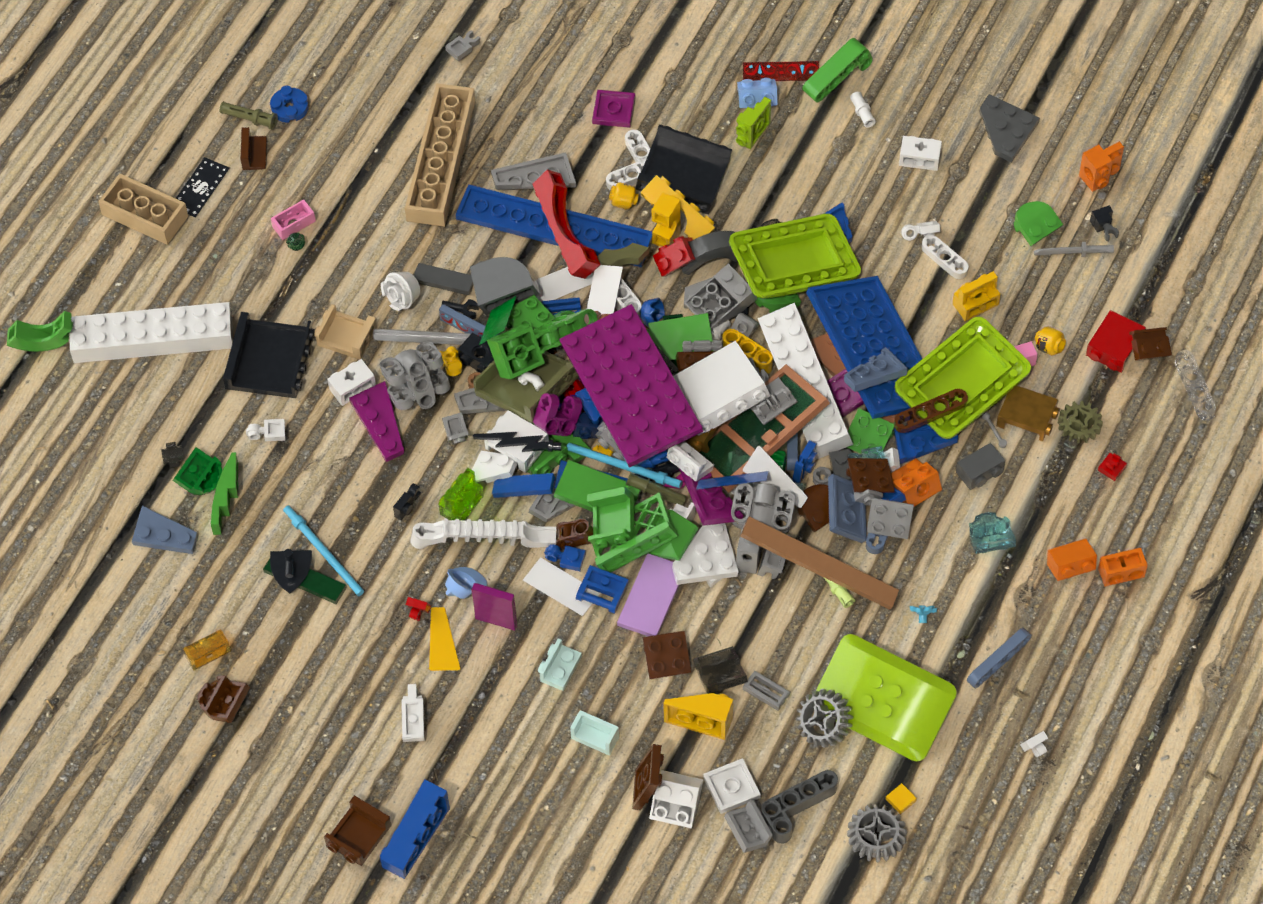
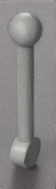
M987 412L983 413L982 418L987 421L997 437L999 447L1005 448L1007 441L1001 438L990 420V414Z

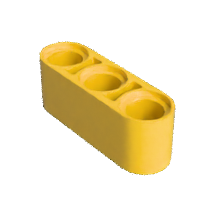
M728 329L723 333V347L732 343L729 341H736L748 359L753 358L755 367L759 368V372L761 369H764L767 374L771 373L773 356L769 350L735 329Z

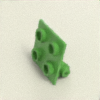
M533 295L512 307L506 327L510 329L522 324L532 326L535 329L555 317Z
M858 408L848 430L853 445L847 448L868 458H878L883 453L889 438L891 439L894 435V424L882 418L872 419L869 412Z

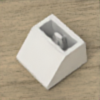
M661 770L659 774H662V783L660 787L656 788L653 795L649 819L692 828L700 800L703 779Z

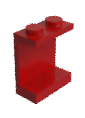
M1110 310L1088 343L1086 356L1093 361L1106 365L1111 370L1122 373L1125 361L1133 350L1131 343L1133 338L1129 332L1143 330L1146 327Z

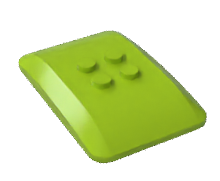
M820 214L732 233L729 238V244L751 291L759 298L805 292L809 287L855 279L861 273L860 265L837 219L831 214Z
M974 317L908 370L907 375L900 377L895 382L894 388L895 392L911 408L951 390H964L968 395L967 404L964 408L928 423L940 437L951 439L1027 377L1031 370V364L986 319ZM955 396L954 401L958 400L959 402H961L962 397L958 398L957 396ZM936 403L934 405L938 411H943L946 408L943 403ZM925 411L917 412L922 419L927 417Z
M848 634L841 639L816 689L819 692L821 689H826L827 692L834 690L835 694L840 693L842 695L841 699L848 701L845 707L852 708L848 715L853 716L852 719H848V723L852 725L849 729L916 762L922 761L927 756L957 695L955 686L950 682L853 634ZM824 701L829 710H835L830 702Z

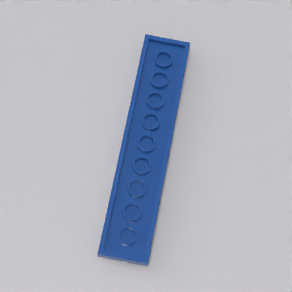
M468 184L456 212V220L559 246L555 241L552 229L548 225L547 217L542 211L541 203ZM566 209L567 220L574 236L586 247L594 249L597 256L604 249H621L627 247L632 242L650 248L652 231ZM644 259L639 265H636V264H630V265L642 267V266H643V263H644V261H645V259Z

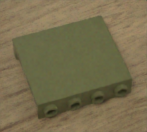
M545 351L542 354L545 364L528 371L538 375L545 384L538 392L530 382L527 385L521 384L518 381L519 376L513 379L501 378L495 361L490 363L480 375L476 376L473 384L476 396L533 423L541 396L549 393L559 397L579 376L570 360L566 361Z

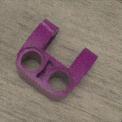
M549 393L543 394L538 403L533 423L549 435H570L575 429L582 410L581 399L575 396H567L559 412L557 411L559 407L558 396Z

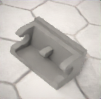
M764 549L757 575L763 577L768 572L772 574V579L777 578L778 574L782 573L785 558Z

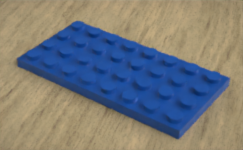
M878 276L809 287L806 294L847 372L860 364H866L869 362L870 357L873 355L878 356L885 347L907 367V371L922 360ZM899 378L858 391L872 419L899 414L911 408L895 392V382Z

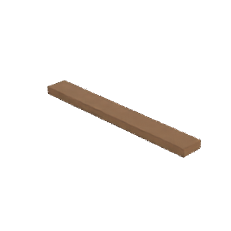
M750 516L747 518L740 537L889 610L892 609L899 592L898 589Z

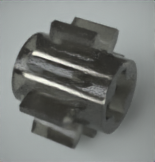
M176 442L166 443L165 449H161L164 464L169 463L170 468L180 467L179 461H184L182 446H176Z

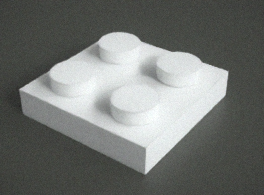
M743 758L703 774L705 783L720 814L745 805L750 800L760 799L761 794Z

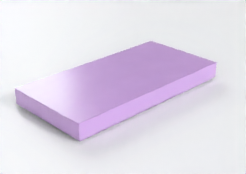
M647 553L617 621V626L646 636L659 634L680 586L676 585L672 569L673 561Z

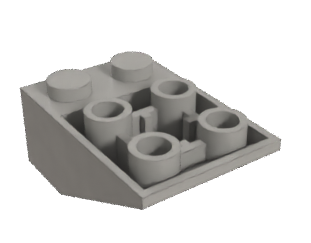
M728 263L683 303L694 315L708 313L712 330L743 312L757 300V296L753 294L749 284Z

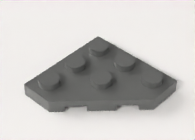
M990 94L979 109L981 118H983L988 138L991 140L994 154L1012 163L1039 124L1040 118Z

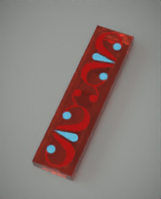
M819 61L743 62V80L751 79L758 81L762 78H771L772 80L775 79V81H807L819 69Z

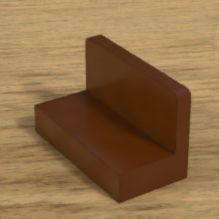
M242 127L240 155L242 169H266V136H251L250 128Z

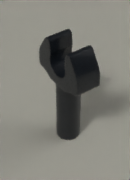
M468 299L465 304L444 300L441 306L446 305L471 319H476V313L468 310H479L478 303L471 299Z

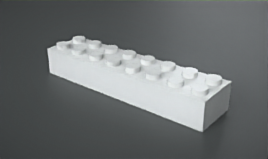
M229 302L71 317L73 327L70 332V353L74 363L231 349L233 343V321Z
M795 303L757 318L778 370L787 364L825 396L830 403L802 428L807 443L810 440L817 444L815 460L829 455V452L839 451L853 445ZM783 375L781 378L784 385L788 387L791 394L797 400L792 406L798 417L815 400L790 378Z

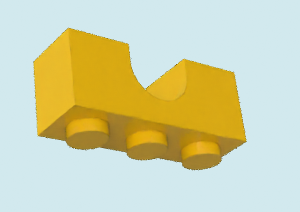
M662 192L651 209L652 221L657 223L652 231V243L660 247L673 244V240L681 234L680 199L674 195Z

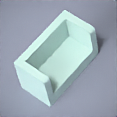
M581 710L570 727L571 739L609 756L619 739L618 726Z

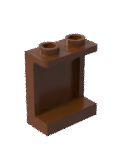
M354 795L349 801V810L332 833L325 834L324 839L326 847L331 852H339L344 855V858L349 863H357L362 866L392 825L390 816Z

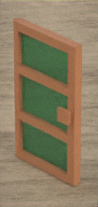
M785 364L765 382V385L767 386L779 377L783 384L791 391L797 402L765 425L761 423L751 408L719 425L708 442L710 449L708 453L699 452L714 465L713 471L710 472L712 478L747 474L743 472V468L757 446H760L771 456L830 404L828 399ZM738 484L721 487L729 493Z

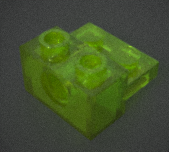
M467 468L464 473L459 474L451 487L440 498L438 505L441 516L448 520L459 519L465 521L484 497L483 486L476 482L473 470Z

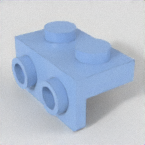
M762 78L758 81L744 79L741 82H737L740 108L755 107L756 103H760L764 96L771 99V106H777L775 79Z

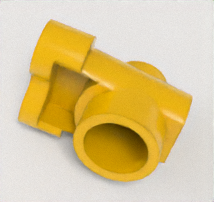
M450 346L446 351H440L447 375H459L462 372V363L456 347Z

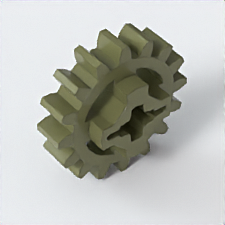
M1073 401L1071 407L1066 404L1065 409H1061L1058 416V429L1063 430V437L1070 436L1069 441L1076 439L1077 443H1080V440L1083 439L1085 443H1088L1089 437L1094 440L1096 434H1100L1103 421H1101L1102 414H1097V407L1091 409V403L1085 406L1083 401L1080 402V405Z

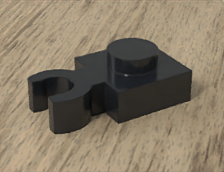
M413 483L407 493L404 492L393 506L395 518L402 521L406 515L408 516L411 513L414 500L421 494L418 491L420 486Z

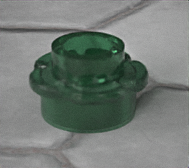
M298 232L290 234L286 240L288 248L293 251L301 250L305 245L304 235Z

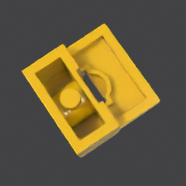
M994 271L981 275L977 280L963 284L954 293L953 306L964 321L999 305L1001 294L996 288L998 277Z

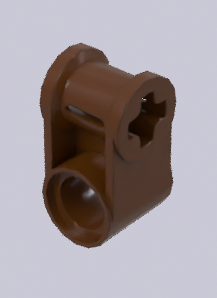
M586 519L560 522L556 525V530L558 531L556 545L560 548L565 549V546L575 547L591 544L588 541V536L593 535V527Z

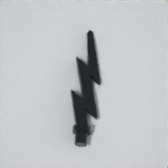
M517 432L473 434V439L501 440L495 445L496 448L526 445L522 452L542 450L553 452V450L561 451L562 443L554 442V440L539 442L543 435L514 437Z

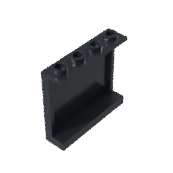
M659 124L657 134L643 169L639 173L635 188L642 191L656 175L659 178L663 176L671 183L670 188L674 191L678 189L685 196L684 200L688 204L692 202L700 209L699 212L709 215L728 166L732 149Z
M241 312L223 376L225 389L296 398L298 391L302 390L303 380L301 378L302 374H305L307 370L306 358L310 357L311 354L310 342L314 341L315 329L312 328V322L308 320L306 327L251 320L248 312Z

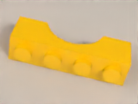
M656 175L641 191V196L652 206L655 205L662 192L674 195L680 199V210L687 219L684 233L688 238L692 237L694 240L715 231L713 226L715 223L708 216L703 217L698 213L700 209L692 202L688 204L684 200L685 196L678 189L674 191L670 188L671 183L663 176L659 178Z

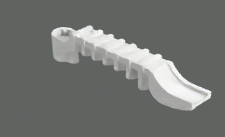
M444 518V520L436 523L415 524L410 542L413 547L424 549L429 545L446 543L447 537H453L454 542L458 541V537L464 538L465 542H469L470 538H476L477 542H481V538H487L489 543H492L493 538H498L500 544H503L505 538L509 539L511 546H514L516 539H521V544L525 547L540 548L548 547L550 544L556 545V527L534 526L526 521L517 522V520H513V522H505V520L482 521V519L478 521H471V519L462 521Z

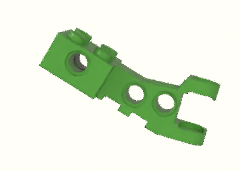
M583 309L577 313L569 310L560 311L554 315L555 318L538 328L533 329L532 326L521 324L488 339L487 342L500 377L513 379L545 364L542 354L553 347L560 346V338L597 321L596 312L592 309ZM586 314L589 316L588 324H586L584 321V317Z

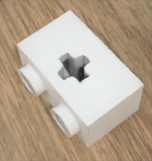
M903 136L899 166L938 171L942 141L917 138L915 136Z
M362 359L352 362L345 369L333 373L327 379L329 390L342 406L350 402L349 397L376 385L374 374Z

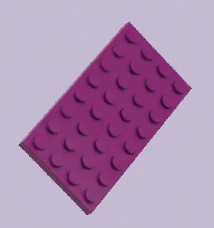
M632 304L559 339L561 346L629 468L703 432L700 422Z

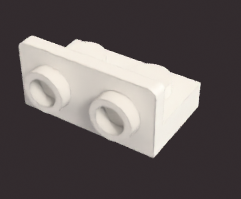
M685 441L668 449L666 458L694 481H698L713 471L714 465Z

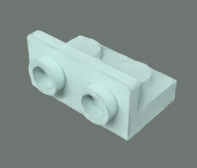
M558 638L555 644H551L547 654L548 657L546 661L541 662L538 673H540V682L564 691L582 658V653L564 646L562 640Z

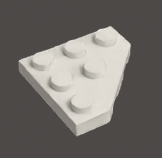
M725 523L702 526L693 537L680 561L675 560L673 562L672 569L676 585L738 576V568Z

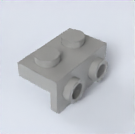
M750 800L743 808L727 812L724 816L743 853L766 847L772 837L771 828L766 824L761 810L757 807L754 800Z

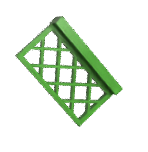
M660 492L634 506V514L637 512L642 513L638 521H634L633 539L622 545H608L611 548L609 552L603 555L601 553L604 548H597L593 545L596 555L595 562L600 569L611 573L678 537ZM659 502L656 511L649 510L652 504ZM647 514L653 515L649 524L643 523ZM659 517L664 518L665 522L655 526ZM640 527L647 528L644 533L636 536Z

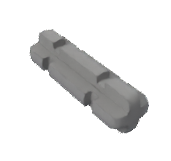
M710 340L683 341L682 343L683 352H691V350H694V352L718 351L722 348L721 340H713V342H710Z

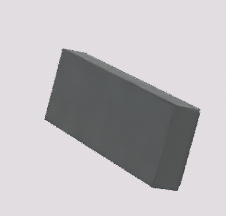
M418 263L413 275L419 284L460 294L470 295L473 287L472 275Z

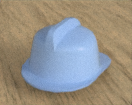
M459 567L448 569V578L445 583L447 596L466 599L472 594L471 589L474 583L487 586L483 575L472 568Z

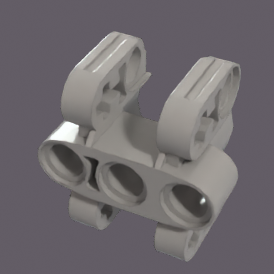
M422 342L416 347V350H405L396 355L395 358L388 357L380 362L382 375L390 384L387 389L390 400L397 409H409L413 406L414 401L417 402L420 408L429 409L435 404V394H443L450 390L448 377L440 368L444 363L441 353L432 342Z
M747 483L739 484L735 489L731 509V517L735 522L731 523L734 527L742 529V526L745 525L747 518L750 516L787 534L791 526L795 497L789 491L779 493L775 486L768 484H757L753 488ZM743 493L747 494L745 497V504L741 503V496L743 495ZM783 501H788L786 512L782 511ZM735 510H740L746 517L743 519L736 518L734 515ZM782 520L787 525L780 527L776 522Z

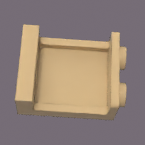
M331 304L329 310L324 312L321 325L316 327L314 336L316 337L317 346L360 360L373 338L374 329H377L376 318L368 315L365 321L338 312L336 305Z

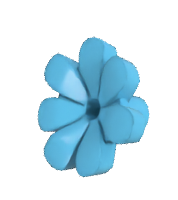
M919 605V608L909 606L912 612L919 614V623H927V615L937 612L935 606L926 607L925 605Z

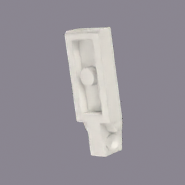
M408 684V696H403L402 699L403 742L424 741V701L422 695L417 696L416 684Z

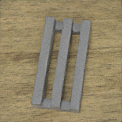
M756 671L752 673L743 685L744 691L777 711L785 703L786 698L790 696L788 690ZM754 679L760 681L761 683H763V684H765L766 686L770 687L771 689L775 690L776 692H778V693L781 694L782 696L780 697V696H778L777 694L773 693V692L770 691V689H768L767 687L762 686V685H760L759 683L755 682Z

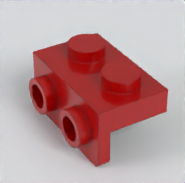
M680 236L673 240V244L660 247L658 249L659 252L653 255L662 277L668 276L695 260L689 243L693 241L692 237L684 238V236Z

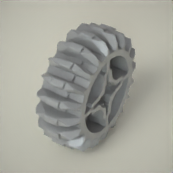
M821 689L820 692L814 690L812 695L807 694L805 696L807 702H800L803 708L796 710L798 713H801L800 717L796 718V721H801V724L797 726L799 730H803L801 736L807 737L806 741L808 743L813 742L814 746L818 747L820 745L828 747L829 744L830 746H835L836 741L842 742V735L847 736L849 734L846 727H852L848 723V719L853 718L852 715H848L852 708L845 707L848 701L841 699L842 695L840 693L835 694L834 690H829L828 692L826 689ZM824 701L830 702L835 710H829ZM813 726H819L825 735L818 734Z
M877 804L874 805V809L867 805L865 812L859 809L857 815L853 814L852 822L848 823V828L850 829L847 831V836L850 838L849 844L854 845V852L860 851V858L867 855L868 861H871L872 857H874L878 863L880 862V857H883L887 862L889 855L895 857L896 851L900 852L902 845L906 842L907 830L904 829L905 822L900 821V814L894 815L893 808L886 811L885 805L882 809H878ZM873 821L871 825L861 828L865 823ZM875 827H877V832H879L878 840H877V835L874 834V833H875ZM893 838L889 843L881 846L882 842Z

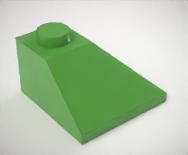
M667 509L672 526L676 530L678 537L648 552V554L680 561L699 528L673 510ZM653 515L650 516L646 524L650 523ZM659 517L655 526L665 522L664 518Z

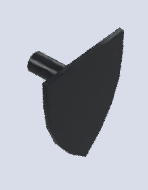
M286 549L285 551H270V566L274 579L281 588L291 594L300 587L310 571L312 550L292 551L291 549Z

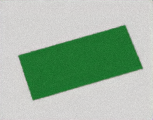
M516 296L491 310L480 344L505 330Z

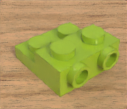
M764 96L760 103H756L754 109L747 107L744 112L738 115L736 120L738 123L736 127V134L738 135L736 143L738 145L751 149L771 123V99Z

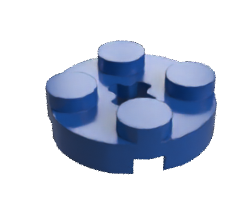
M286 85L272 96L270 108L272 113H277L278 120L288 123L294 119L298 121L308 112V97L300 89L291 88ZM293 103V106L289 105L288 107H286V104Z

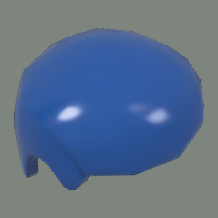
M659 297L649 299L642 304L640 315L642 322L648 328V323L657 322L665 315L664 306Z

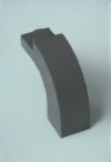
M712 232L691 241L689 246L695 260L681 267L682 272L689 275L705 262L715 258H728L737 262L729 244V238L735 232Z

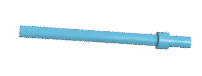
M572 443L567 444L568 451L653 479L658 484H667L676 488H680L682 485L681 480L670 477L667 473L655 472L637 465L629 468L627 463L620 459Z
M289 505L286 506L283 511L292 520V525L297 530L300 529L355 594L361 596L364 590L311 531L306 525L305 519L301 515H297Z

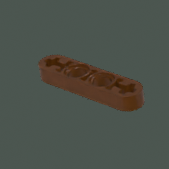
M954 389L900 412L895 417L894 428L900 433H907L956 412L966 406L968 395L962 389ZM955 396H957L958 398H961V397H962V401H961V402H959L958 400H955V401H954ZM936 403H943L946 408L943 411H938L934 405ZM918 411H925L927 417L920 419L916 416V413ZM901 419L904 422L907 421L906 426H904L903 424H899Z

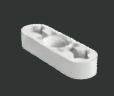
M934 235L924 237L922 251L952 277L963 279L967 276L969 266L962 257ZM948 254L951 258L949 260H942L940 255Z

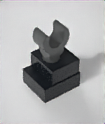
M1110 205L1092 211L1090 222L1096 232L1104 230L1106 241H1109L1110 233L1114 234L1115 238H1118L1119 235L1118 229L1111 225L1113 210Z

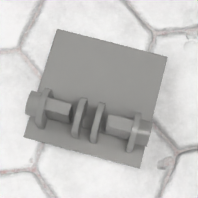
M779 377L766 386L770 397L751 407L763 425L797 402L791 391L783 384Z
M872 498L867 533L908 539L914 505Z

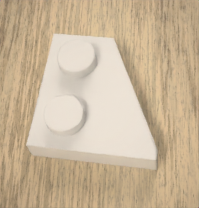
M481 451L466 483L469 487H474L475 483L484 480L490 483L497 479L512 477L518 463L502 453Z

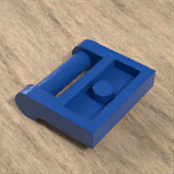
M590 565L575 599L581 602L585 600L609 609V612L615 614L628 586L629 579ZM587 588L613 597L612 602L587 593Z

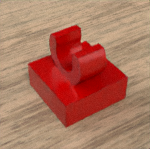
M1109 453L1099 465L1098 471L1116 481L1125 470L1127 463L1121 460V457L1117 454Z
M411 597L407 598L405 604L412 608L409 617L420 621L422 612L429 613L432 606L428 602Z

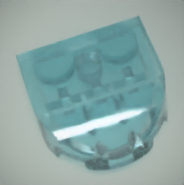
M993 512L982 513L975 516L974 522L969 523L970 542L975 554L1016 547V539L1010 528V520L1006 516L1000 518Z

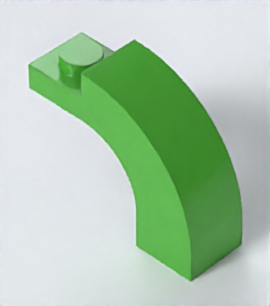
M64 311L55 321L45 325H32L16 320L8 328L7 346L35 352L53 350L69 342V333L73 327V322L71 321L72 313Z

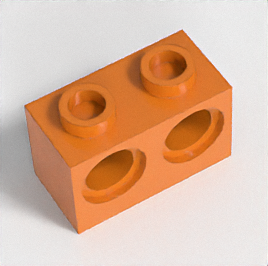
M1136 548L1100 557L1098 570L1106 587L1144 578L1148 565L1142 549Z

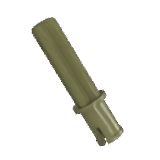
M631 472L626 482V485L643 491V494L647 492L655 495L660 492L664 500L683 506L686 500L685 495L650 481V478L647 480Z

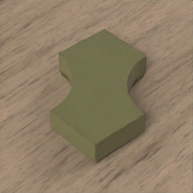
M632 242L627 247L621 249H604L597 258L601 265H639L650 252L649 247Z

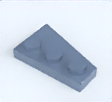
M885 347L881 350V354L878 356L873 355L869 358V362L860 364L844 375V382L854 392L861 391L907 375V367Z
M142 506L132 538V544L193 554L198 534Z

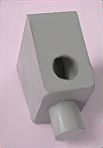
M742 537L739 538L736 565L738 571L756 574L762 547ZM745 554L750 555L752 559H745Z

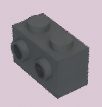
M990 442L958 461L956 473L966 486L972 490L975 487L983 486L990 478L1000 476L1004 471L1005 459Z

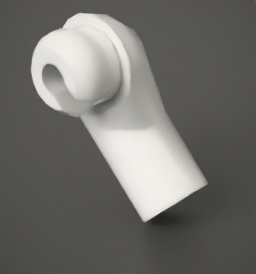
M531 372L523 373L518 377V381L523 385H527L528 382L532 383L537 392L545 385L538 375Z

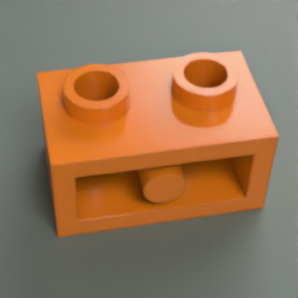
M1086 538L1048 550L1047 565L1057 581L1096 570L1097 554Z

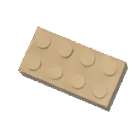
M120 173L98 201L103 216L166 245L169 244L188 218L184 202Z

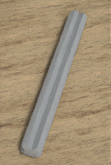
M374 329L373 339L378 341L416 343L429 341L435 344L462 345L470 336V333Z

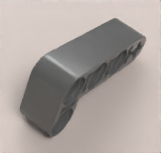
M831 770L822 771L766 800L762 804V816L766 824L770 826L772 838L777 843L784 844L791 839L792 823L789 819L790 817L822 802L836 793L838 777L835 772ZM811 791L814 794L806 795L804 792ZM793 801L795 804L787 805L785 802ZM769 810H773L776 812V814L769 815L766 812ZM785 828L787 831L781 833L777 829Z

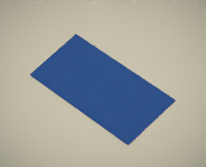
M769 471L702 479L698 481L697 489L767 481Z

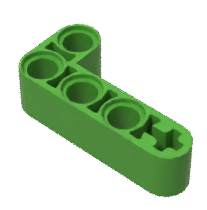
M856 38L850 39L804 83L802 90L816 103L822 101L856 67L864 71L871 65L873 58L870 51Z

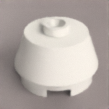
M394 272L389 273L385 281L381 282V292L383 297L387 296L388 300L392 303L389 306L399 311L410 308L420 295V286L417 279L411 273Z

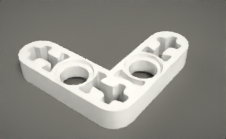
M630 130L625 134V144L636 163L609 173L606 176V186L609 190H611L612 185L615 186L617 184L612 180L629 185L637 183L639 173H641L650 151V147L640 131ZM631 138H634L635 140H637V145H636V146H635L634 140L631 139ZM645 151L647 154L641 157L637 155V152ZM629 172H636L638 175L631 178L627 174Z

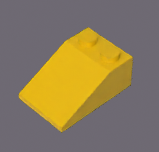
M709 693L665 699L663 703L665 723L719 739H726L733 719V699L729 696Z

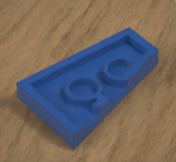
M928 424L907 433H900L894 428L900 464L958 443V435L951 439H944Z

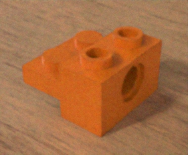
M1120 141L1104 150L1098 144L1083 152L1079 176L1092 192L1107 186L1110 175H1114L1120 170L1124 146Z
M916 458L891 473L893 486L905 495L906 500L902 503L913 504V507L942 490L938 471L927 462L922 464Z

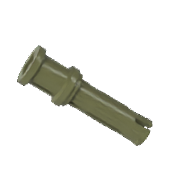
M223 101L219 112L222 114L249 120L256 126H267L271 130L276 127L278 121L277 113H266L259 108L252 110Z

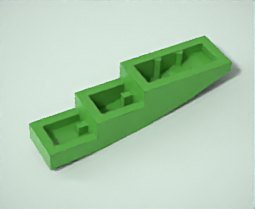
M236 452L231 453L216 487L211 513L213 535H222V517L230 516V498H238L239 462Z

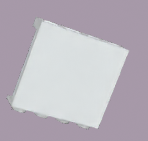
M736 341L673 376L703 428V432L698 435L716 428L770 397L764 381Z

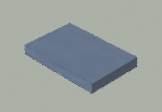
M834 474L828 477L829 531L859 543L865 542L866 512L864 503L855 501L852 481Z

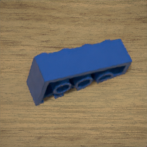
M424 779L398 828L393 833L388 846L384 847L380 854L382 868L403 879L406 878L450 810L448 794L445 789Z

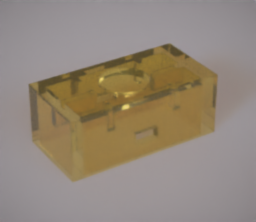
M221 629L183 648L185 657L193 671L231 652L229 642Z

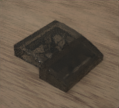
M733 646L693 659L696 671L707 694L748 682L747 675L740 665L739 657Z

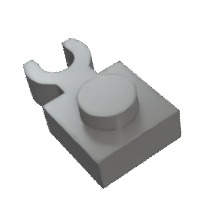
M471 30L466 33L464 39L458 36L445 46L446 51L457 61H460L472 52V46H477L480 43V37L477 36L475 39H471L474 37V33Z

